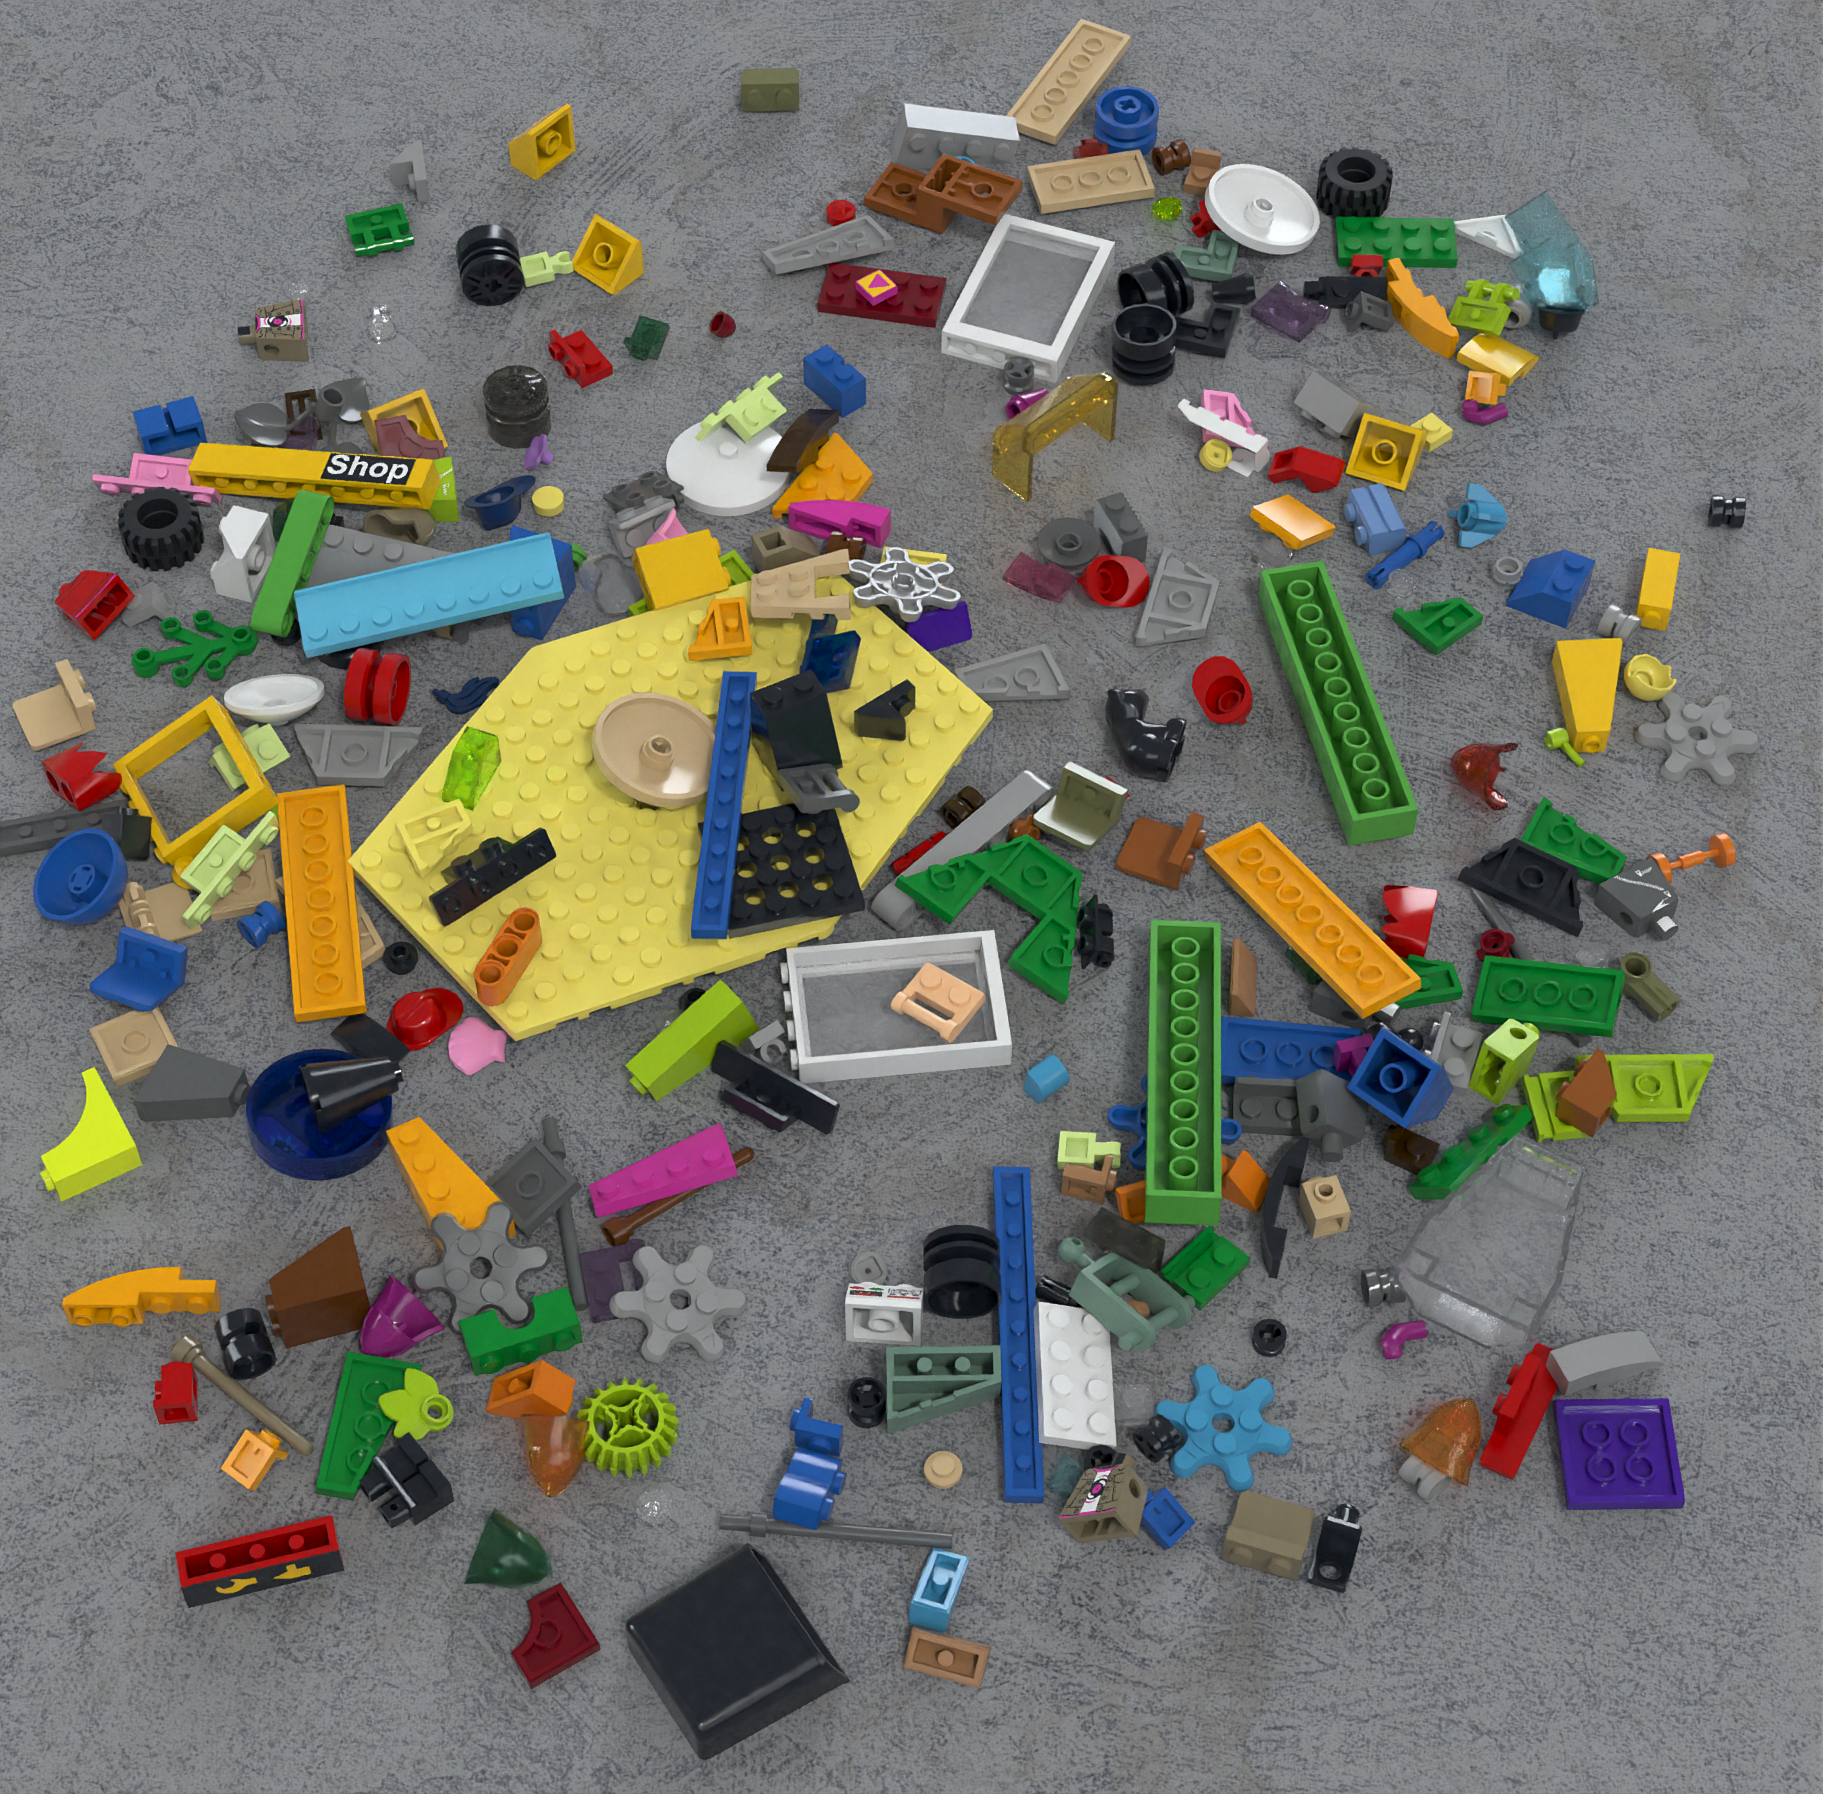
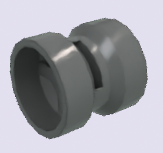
M1400 1266L1388 1267L1380 1273L1375 1269L1362 1270L1361 1289L1367 1307L1379 1306L1383 1300L1390 1301L1392 1304L1405 1302L1406 1284Z

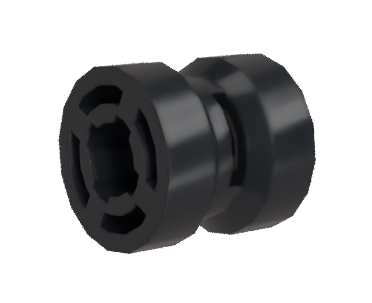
M1712 495L1708 511V525L1720 527L1722 524H1728L1731 528L1742 529L1745 519L1746 499L1744 497H1734L1730 500L1720 495Z
M862 1377L852 1382L848 1388L847 1395L848 1415L851 1422L860 1428L869 1429L876 1427L885 1417L886 1395L884 1386L872 1377Z

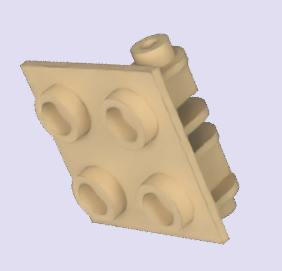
M130 882L126 885L124 898H121L118 904L127 927L171 942L203 932L199 923L193 930L188 928L182 917L192 904L188 889L180 887L175 882L144 891L143 887L138 885L137 882Z

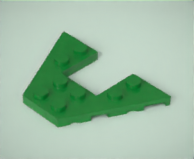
M1026 834L1014 838L1009 843L1001 842L992 845L987 851L975 855L971 853L949 859L948 863L944 865L934 864L928 866L926 871L907 877L900 875L897 878L894 886L950 925L987 883L1040 919L1041 922L1012 954L1007 965L1064 1005L1069 996V978L1073 963L1072 950L1075 945L1076 914L1079 908V889L1082 881L1081 871Z

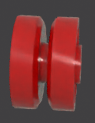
M357 649L348 668L344 689V708L349 719L366 722L374 717L377 724L397 726L400 723L407 707L411 687V664L408 656L387 653L382 658L378 650Z

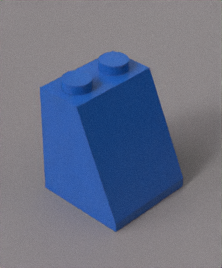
M513 525L510 529V541L538 535L539 533ZM551 538L565 598L510 611L514 632L541 641L576 588L572 546L570 543Z
M1385 1027L1380 1029L1347 1089L1404 1128L1437 1119L1454 1090L1441 1065Z

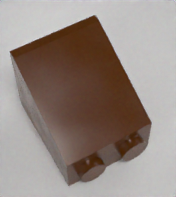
M351 1226L340 1229L271 1277L269 1284L272 1294L265 1295L275 1336L283 1335L286 1349L361 1330L364 1317L370 1309V1304Z

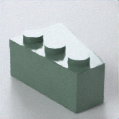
M1000 1345L886 1347L887 1434L1000 1397Z

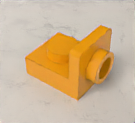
M246 1429L220 1469L249 1490L256 1491L276 1458L285 1460L289 1452L279 1446L282 1440L266 1429H262L261 1432Z

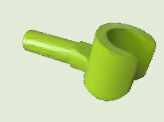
M1555 728L1547 731L1548 736L1544 738V743L1549 750L1561 747L1563 752L1579 768L1585 764V761L1569 744V736L1564 728Z

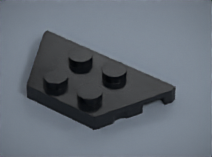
M1517 838L1504 843L1501 849L1484 855L1481 861L1470 868L1464 867L1459 874L1458 881L1576 937L1579 936L1583 928V921H1580L1579 906L1581 904L1580 892L1576 886L1578 882L1577 867Z

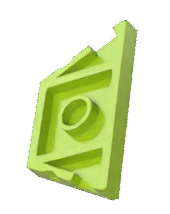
M1713 1054L1605 1055L1617 1093L1611 1116L1616 1122H1688L1712 1066ZM1577 1055L1575 1068L1584 1057L1590 1059L1592 1055Z

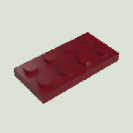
M829 263L818 300V312L936 328L947 287V278L880 269L898 286V294L873 306L856 290L855 281L877 271V268Z

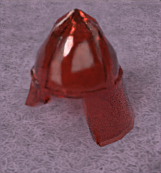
M1470 744L1459 749L1450 759L1452 772L1462 787L1468 790L1470 794L1482 800L1492 810H1503L1508 807V800L1500 792L1492 788L1498 772L1505 771V767L1500 766L1499 754L1516 750L1518 744Z

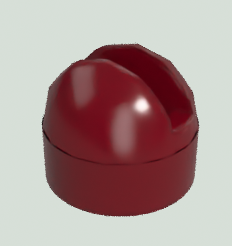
M720 311L713 316L709 329L712 334L721 338H727L734 334L736 323L730 315Z

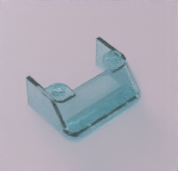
M1546 191L1505 216V220L1521 241L1523 249L1519 252L1520 256L1509 262V266L1524 285L1523 292L1531 304L1537 303L1540 307L1590 310L1599 304L1593 260Z

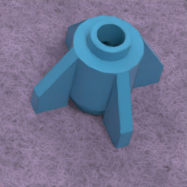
M1467 483L1465 499H1470V501L1463 502L1458 511L1449 510L1448 517L1457 518L1459 526L1464 527L1466 530H1460L1457 546L1472 548L1499 534L1507 524V513L1503 505L1482 485Z

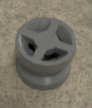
M1021 357L1008 360L1004 365L1005 377L1003 387L1005 391L1013 396L1032 391L1034 386L1033 363Z

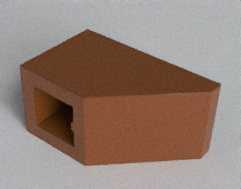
M1598 1048L1590 1059L1584 1057L1579 1062L1574 1072L1575 1078L1571 1083L1565 1081L1555 1097V1100L1559 1101L1555 1116L1592 1138L1611 1114L1617 1095L1605 1054Z

